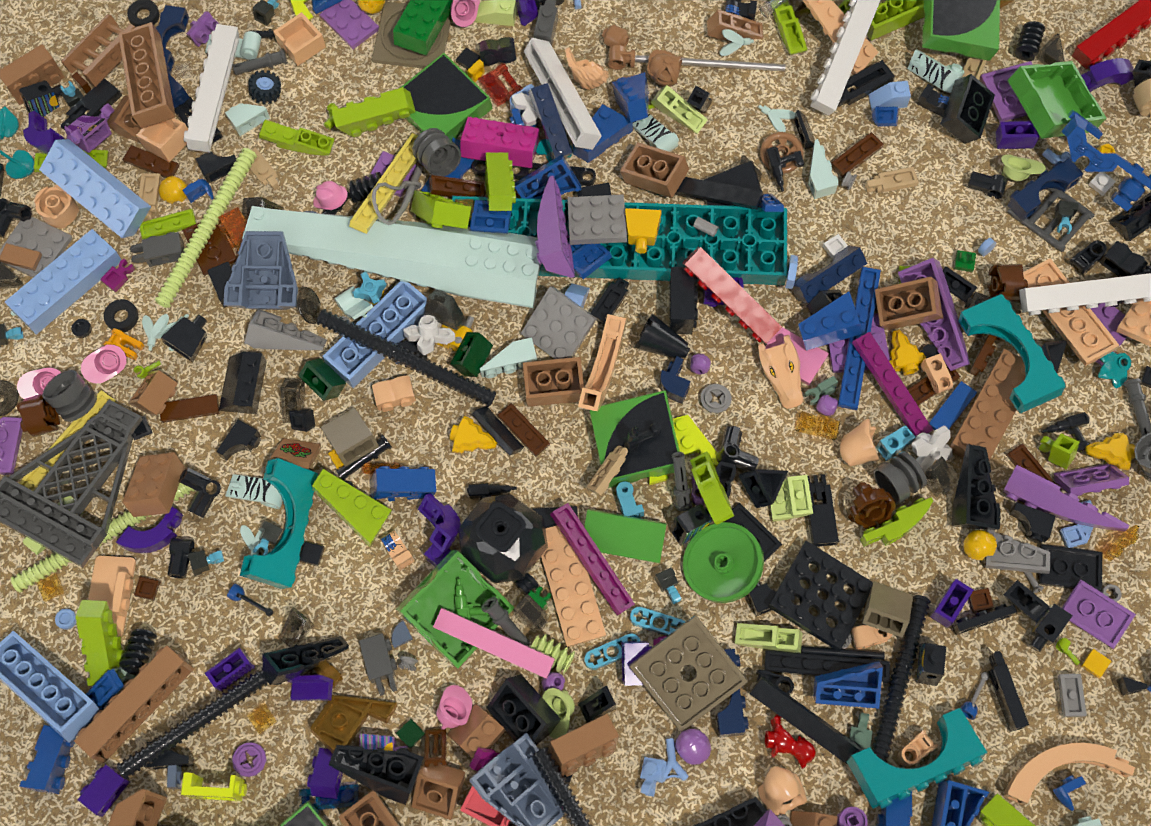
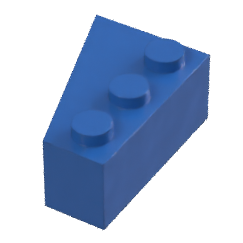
M562 154L516 181L515 189L523 199H542L550 176H554L561 195L567 192L580 191L581 184Z
M850 291L798 324L806 351L862 334Z
M950 780L940 782L931 826H970L974 817L978 815L979 808L989 792Z
M912 791L910 792L911 795L903 800L896 798L892 800L893 803L881 809V814L877 816V826H910Z

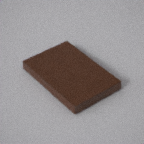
M201 222L182 230L188 243H190L189 239L193 238L192 234L195 233V229L198 228L197 226ZM220 222L218 225H215L216 229L213 230L210 239H207L208 243L204 244L205 248L201 249L202 253L198 254L199 258L196 259L204 276L208 275L207 270L226 262L233 264L237 261V257Z

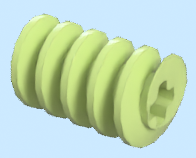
M546 634L541 638L538 635L531 648L555 658L552 668L557 665L556 672L558 673L564 669V675L574 659L575 652L573 651L568 655V647L561 651V643L553 646V638L546 642Z

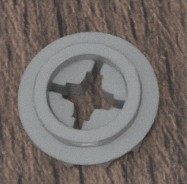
M711 384L702 391L700 402L703 408L710 413L719 414L727 410L731 404L732 397L730 391L725 386ZM712 395L715 397H720V404L716 401L711 403L713 399Z

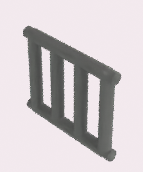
M1053 188L1048 189L1052 192L1051 195L1029 219L1021 221L1011 209H1008L1007 213L1061 252L1065 250V245L1084 223L1095 216L1094 213L1071 196ZM1058 197L1063 201L1079 203L1078 212L1082 214L1072 226L1071 232L1069 234L1066 232L1059 241L1050 234L1061 221H1054V218L1044 230L1035 224Z

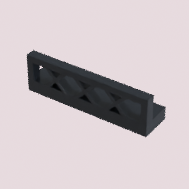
M1151 192L1134 203L1128 212L1124 210L1110 220L1112 226L1122 229L1125 240L1131 241L1151 227V202H1149L1151 201Z

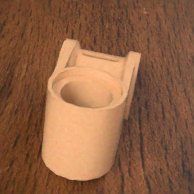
M868 625L857 626L851 630L856 650H860L862 647L869 648L885 643L891 638L892 634L886 633L883 637L882 634H878L879 629Z
M924 729L898 752V762L903 767H911L923 757L925 758L939 745L932 742L926 734L927 731ZM905 751L912 754L913 761H908L905 758Z

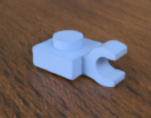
M644 757L640 778L644 779L645 782L641 786V793L654 797L656 783L663 782L666 761Z

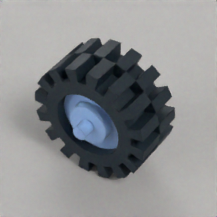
M261 70V73L256 71L255 75L252 74L251 78H249V95L252 96L253 100L257 99V103L263 101V104H266V101H268L269 104H272V100L276 102L281 94V80H279V76H276L274 72L270 74L269 70H267V73H264V70Z

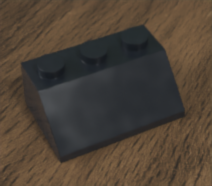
M243 351L229 357L219 411L257 414L267 364L263 353Z
M522 674L506 678L486 707L514 741L527 733L535 745L550 735L561 720Z

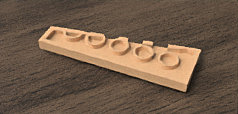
M803 0L815 20L819 21L824 28L823 32L825 35L828 34L833 44L837 42L838 37L836 35L840 27L844 25L843 17L845 14L832 0ZM866 37L852 69V75L862 71L879 53Z

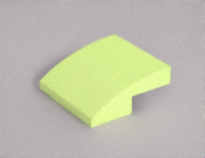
M807 475L787 477V480H784L774 504L770 505L772 522L813 514Z

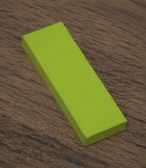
M188 209L142 222L140 225L142 239H148L151 236H162L170 232L175 233L197 224L193 209Z

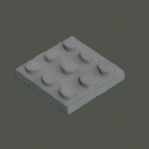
M624 195L568 197L570 245L627 242Z
M31 217L30 220L18 223L1 247L0 255L6 243L40 252L42 257L35 271L3 263L34 278L64 252L73 237Z
M550 286L520 334L526 338L532 337L533 343L554 359L573 358L597 318L559 290Z

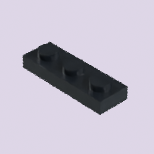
M1002 604L995 607L993 612L988 613L985 610L975 614V618L969 619L964 617L957 620L953 631L955 635H959L1012 617L1017 613L1014 604L1010 606Z

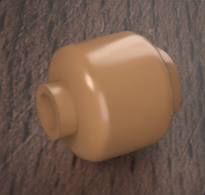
M614 24L609 28H605L602 34L604 45L609 48L613 45L626 47L629 41L627 30Z

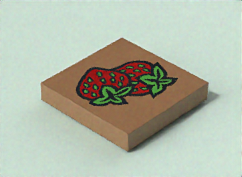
M283 438L272 454L271 460L279 458L309 469L321 450V444Z

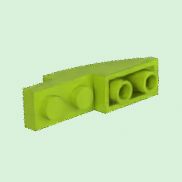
M264 120L259 133V138L276 143L279 148L321 156L330 155L335 138L301 127L299 130L269 120Z
M708 451L691 459L690 462L693 468L691 471L714 523L718 525L733 517L734 514L727 494L720 483Z
M932 497L926 500L925 498H920L910 507H907V505L901 506L895 510L896 513L892 517L894 522L889 520L876 530L872 527L864 531V535L860 539L863 547L881 539L884 545L887 546L905 536L926 514L933 503Z

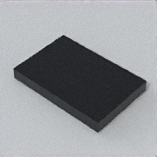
M748 161L704 179L706 181L762 190L753 161ZM707 201L708 205L734 206L713 201Z
M740 502L732 509L734 516L724 521L738 524L753 534L762 548L764 562L782 546V543Z
M1040 545L1041 549L1050 552L1049 574L1039 573V585L1074 589L1079 580H1082L1102 592L1103 552Z

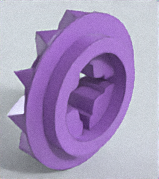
M256 743L242 744L236 749L232 758L235 771L245 777L256 776L264 769L265 762L267 761L266 752ZM246 752L251 757L257 756L253 760V767L248 763L242 764L247 760Z

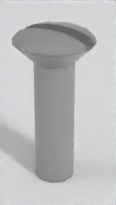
M1024 572L1034 588L1033 593L1042 591L1044 587L1039 586L1032 573Z

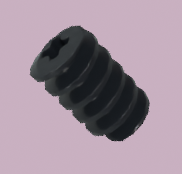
M1030 21L1023 25L1015 50V56L1018 59L1027 62L1034 61L1035 56L1039 53L1040 44L1046 29L1042 23Z
M380 172L376 173V177L374 174H370L369 178L363 176V181L361 178H357L356 182L350 180V196L354 203L364 201L381 178L382 174Z
M145 629L132 630L131 637L128 639V645L125 647L126 652L122 654V660L119 662L120 668L129 674L137 676L140 673L139 668L145 665L142 661H149V657L145 653H152V649L148 646L155 645V642L151 639H156V634Z

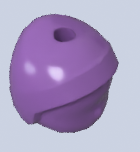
M695 354L691 358V372L698 375L706 374L710 369L711 361L704 354Z
M823 395L818 400L816 410L825 416H831L836 411L838 400L829 395Z
M550 672L547 679L543 677L541 680L544 691L549 688L559 690L564 688L565 678L557 672Z

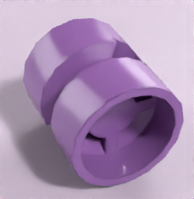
M848 807L837 815V826H867L868 823L866 814L858 807Z

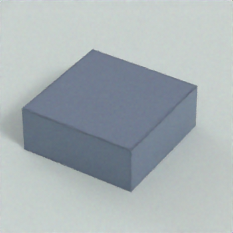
M177 765L168 766L167 788L172 790L181 789V767Z

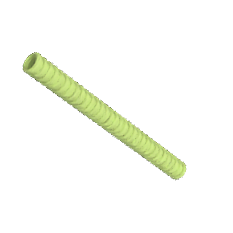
M242 148V152L236 159L237 162H234V167H231V171L228 172L229 176H226V181H223V185L217 191L218 195H215V200H212V204L206 210L207 214L203 215L204 219H201V224H198V228L192 234L193 238L189 239L190 243H187V248H184V253H181V258H178V262L175 263L176 267L172 269L173 272H170V277H167V282H164V287H161V292L155 298L156 303L170 308V303L174 302L173 298H176V293H179V288H182V283H185V278L188 277L187 273L191 272L190 268L194 267L193 264L199 258L198 254L202 253L201 249L205 248L204 244L208 243L207 239H210V235L216 229L215 225L219 224L218 220L222 219L221 216L227 210L226 206L230 205L229 201H232V197L238 191L237 187L241 186L240 183L243 182V178L246 177V173L252 167L251 164L257 158L256 153L251 149Z
M179 483L174 501H179L180 497L184 498L185 494L189 495L190 491L194 492L195 490ZM124 511V514H119L118 518H112L113 521L110 522L107 536L102 543H107L108 539L112 540L113 536L117 537L118 533H124L128 526L134 527L135 523H141L140 520H146L147 516L133 517L129 511ZM52 553L51 557H45L44 561L40 560L39 564H34V567H28L27 571L23 570L22 574L18 573L16 575L17 577H11V583L15 590L21 593L23 589H28L29 585L33 586L34 582H40V579H45L46 575L50 576L51 572L55 573L57 569H62L63 565L67 566L68 562H72L58 554Z

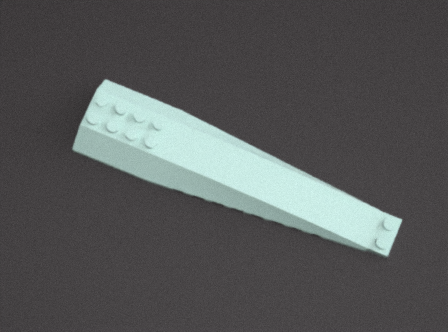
M256 206L251 208L243 234L244 238L246 231H283L290 254L304 255L310 257V259L324 260L330 264H340L350 269L356 268L370 274L376 273L382 275V277H392L400 279L402 282H412L418 286H428L435 288V290L458 296L533 308L537 293L536 283L541 265L537 259L539 251L535 240H538V237L513 233L470 231V227L463 229L443 225V228H436L427 223L399 220L392 225H387L380 219L375 221L366 234L349 227L353 216L286 211Z

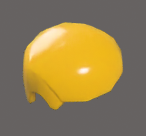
M357 0L363 12L378 14L386 0Z
M176 176L167 177L159 184V195L162 200L170 204L176 201L183 202L187 198L183 189L188 185Z
M974 530L964 539V552L969 558L982 561L986 556L994 555L997 548L996 538L987 531Z

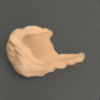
M570 47L565 49V57L567 58L568 65L571 67L573 79L582 88L592 90L607 82L609 74L608 71L604 70L603 66L593 61L589 62L587 59L576 61Z

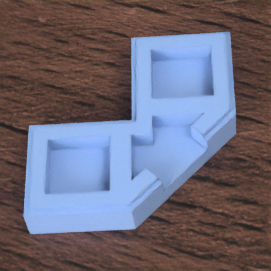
M791 255L785 286L788 289H792L795 283L798 257L796 255Z
M1077 524L1060 529L1059 532L1065 546L1073 548L1086 544L1094 527Z

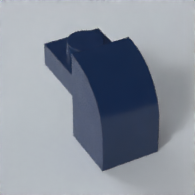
M677 356L674 362H670L667 371H661L660 387L662 391H666L669 399L683 404L690 389L691 381L679 377L684 359Z

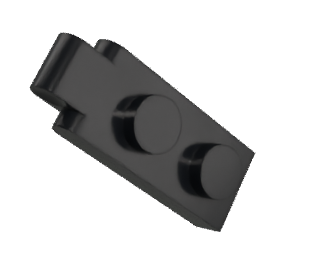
M619 277L616 282L612 281L590 313L597 318L598 322L605 325L607 314L614 315L629 292L627 290L629 282Z

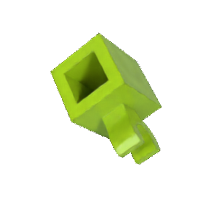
M1062 433L1056 441L1044 436L1040 441L1042 444L1039 446V450L1050 452L1048 461L1067 469L1076 456L1079 441Z

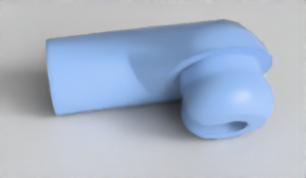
M1047 148L1042 154L1054 165L1059 161L1063 162L1068 158L1071 159V155L1067 151L1063 152L1062 155H1056Z

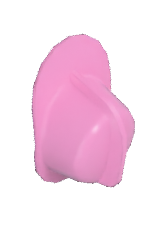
M453 0L450 6L453 22L461 27L471 25L476 19L480 0Z
M333 181L323 182L316 187V196L313 204L314 207L320 209H337L345 202L348 192L346 188Z
M106 345L99 348L83 360L81 364L83 377L91 383H102L109 380L125 368V352L116 345Z
M43 368L25 373L18 381L17 390L24 399L42 395L46 385L61 372L55 368Z
M451 685L445 689L436 711V716L442 723V729L447 727L455 728L467 723L472 709L471 697L464 688L457 685Z

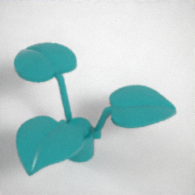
M5 106L0 110V140H3L4 137H12L19 128L18 119ZM0 150V154L10 160L6 164L5 169L11 178L22 179L34 171V159L28 152L17 150L10 157Z

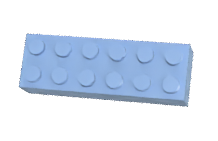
M69 139L55 140L39 169L121 238L134 236L151 208L149 204Z
M91 229L8 298L5 303L37 335L96 285L112 266L116 267L121 258L103 238Z
M400 281L366 314L367 317H362L355 326L359 325L361 329L364 327L365 331L370 330L371 334L376 333V336L380 335L382 339L386 338L388 342L392 341V344H396L405 338L403 329L411 325L418 326L420 319L423 316L429 315L433 308L431 301L409 282ZM344 336L322 356L324 361L352 388L362 381L385 358L382 353L377 354L378 351L373 352L371 348L367 349V346H361V343L357 344L355 340L350 341L349 337L346 339Z
M12 631L0 642V681L70 743L77 736L78 732L93 720V717L100 709L86 694L15 631Z

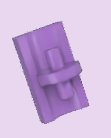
M205 11L197 22L192 21L190 23L191 29L186 34L193 40L195 46L199 47L202 43L206 44L209 40V34L215 31L216 24L219 23L209 12Z

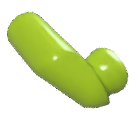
M330 103L327 106L329 118L324 123V126L329 130L335 125L331 107L336 106L334 103Z

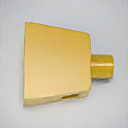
M625 208L628 244L636 245L635 251L637 253H646L647 245H655L661 222V210Z

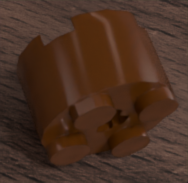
M992 265L989 269L988 276H991V285H987L990 299L1002 294L1009 302L1020 301L1019 290L1028 288V281L1024 279L1023 265Z
M42 395L17 403V410L22 418L20 426L23 432H28L31 436L37 437L59 430L57 428V425H60L59 414L55 408L47 403Z

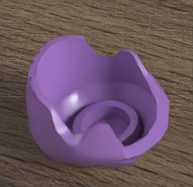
M698 729L682 731L675 741L676 751L686 763L698 765L706 761L710 755V741Z

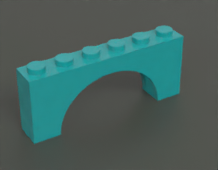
M1002 294L961 311L958 322L967 336L991 334L1000 337L1010 343L1022 357L1025 365V380L1012 390L1009 397L1020 414L1062 395L1066 387L1063 378L1058 376L1052 362L1047 360L1041 346L1036 344L1032 333L1025 328L1021 317L1016 315L1011 303Z
M279 458L267 462L263 480L272 484L283 499L286 511L285 529L280 541L269 553L263 556L256 554L244 556L240 576L279 589L292 588L296 578V567L300 561L301 546L304 543L305 528L309 522L308 515L313 504L314 491L312 485L317 479L318 473Z
M961 708L942 715L937 721L942 738L941 750L937 759L924 767L916 769L894 767L882 761L870 747L851 755L847 764L872 809L878 806L883 809L893 803L892 800L896 798L903 800L911 795V791L916 789L918 792L923 791L933 781L938 784L947 779V775L951 773L958 775L965 770L966 766L971 765L975 767L983 762L982 758L988 752Z

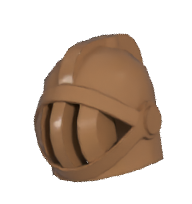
M655 50L649 56L647 73L656 84L662 87L677 85L683 57L669 51Z

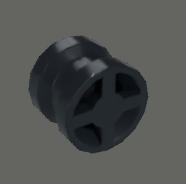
M529 573L524 579L514 582L515 586L525 596L533 589L539 587L538 582Z

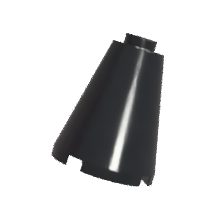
M651 314L639 335L640 340L636 342L634 347L674 359L677 356L685 358L690 350L687 347L688 342L654 314Z

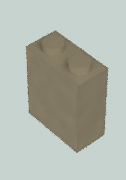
M356 408L349 410L321 427L345 467L379 447Z
M873 581L866 601L862 624L903 638L910 621L913 595Z

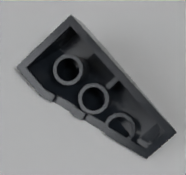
M971 444L966 446L952 506V526L1000 529L1001 509L999 503H996L994 495L996 488L995 484L992 485L990 478L991 466L986 447Z
M341 636L263 653V677L270 685H280L349 649V645Z
M336 745L329 766L383 797L406 805L424 757L404 749L389 751L384 750V748L374 750L364 749L361 746Z

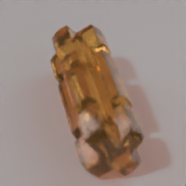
M365 463L363 465L364 474H372L382 466L398 469L402 465L400 463H393V465L390 463H375L374 465L372 463Z

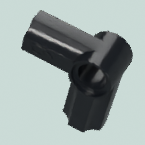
M1 198L0 237L4 238L11 221L25 222L30 220L32 216L31 208L27 205L10 202L5 198Z
M727 426L724 431L720 451L716 456L718 463L723 461L735 464V467L747 472L755 470L759 458L739 448L743 432L736 426Z
M186 467L180 475L179 483L197 491L187 510L204 518L214 498L220 493L221 486L217 481ZM213 483V490L207 493V484Z

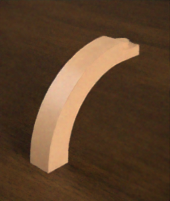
M607 314L596 360L588 382L582 388L578 407L592 411H599L620 351L626 318Z
M1092 743L1064 744L1034 756L1020 767L1008 783L1003 797L1021 805L1028 804L1040 780L1054 768L1065 764H1092L1126 778L1133 775L1135 767L1129 765V761L1119 757L1115 759L1117 750Z

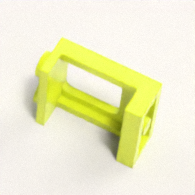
M184 772L181 795L191 799L242 802L243 796L245 797L247 793V784L244 783V779L231 775L229 788L202 787L203 777L194 773Z

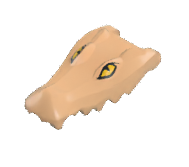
M790 335L784 336V344L766 349L764 343L758 344L760 363L765 375L778 393L782 406L791 409L801 405L804 400L800 387L799 356Z

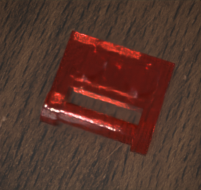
M505 63L500 64L495 70L478 78L479 83L496 107L509 101L513 94L523 89L511 76ZM498 76H504L512 88L511 91L507 90Z

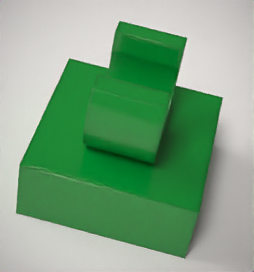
M957 250L954 269L973 273L976 253Z
M540 586L537 588L536 594L530 591L526 599L543 613L548 607L547 602L550 600L551 594L548 593L546 597H541L540 593L543 588Z

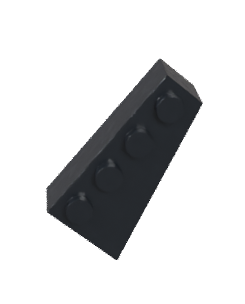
M754 797L694 826H754L766 813L767 809L757 797Z

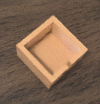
M302 12L273 31L278 45L284 49L286 54L288 53V56L297 66L326 48L323 35Z
M172 118L143 128L136 136L146 150L171 162L187 145L184 141L185 130L188 131L185 123Z

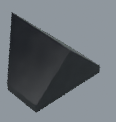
M1065 340L1045 342L1041 347L1047 360L1052 362L1056 373H1058L1067 344Z
M756 469L739 474V478L756 509L774 504L788 471Z

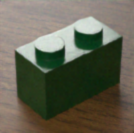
M466 332L450 365L465 377H477L481 372L480 368L490 355L493 344L479 332Z
M321 358L307 361L298 375L323 401L337 398L346 385V382Z

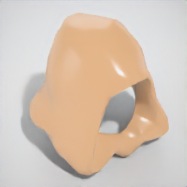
M870 419L863 420L855 429L845 434L842 438L840 454L841 458L849 466L879 460L873 442L876 428L871 426Z
M778 766L770 768L764 782L758 788V795L766 805L767 810L771 809L777 816L785 814L787 810H793L807 802L800 778L797 774L792 773L786 768ZM793 799L789 804H783L784 802Z

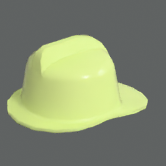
M1003 155L1001 158L1004 164L1002 175L1013 181H1023L1030 174H1041L1046 170L1045 165L1037 160L1014 155Z
M549 688L544 692L542 698L561 718L549 735L556 739L565 735L569 730L570 716L573 714L575 705L568 691Z

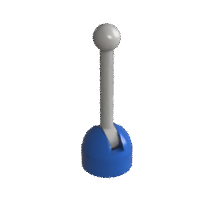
M987 672L981 674L982 679L971 702L967 701L961 706V710L968 719L974 720L977 715L978 708L975 702L985 681L990 677Z

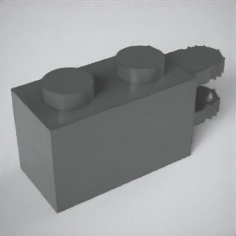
M546 0L544 6L540 5L534 31V38L549 41L551 46L553 45L558 23L556 0Z
M170 232L162 236H151L148 239H143L142 243L130 246V252L135 254L141 253L133 255L131 258L132 262L136 264L146 262L149 267L176 262L178 258H181V253H184V243L179 232Z
M382 633L359 640L368 678L371 683L376 682L380 696L385 695L382 680L388 678L391 690L393 692L397 691L394 670H397L398 667L395 658L390 656L389 651L393 650L390 638L386 639Z

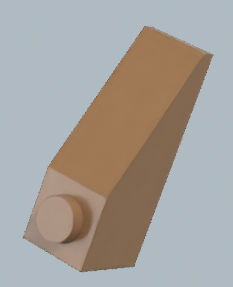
M718 9L707 20L708 36L720 40H728L722 34L724 29H730L743 38H764L762 23Z

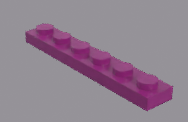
M868 332L852 342L905 426L909 428L915 437L920 433L928 434L933 431V428L872 334Z
M569 503L553 511L550 514L615 614L618 616L635 604Z

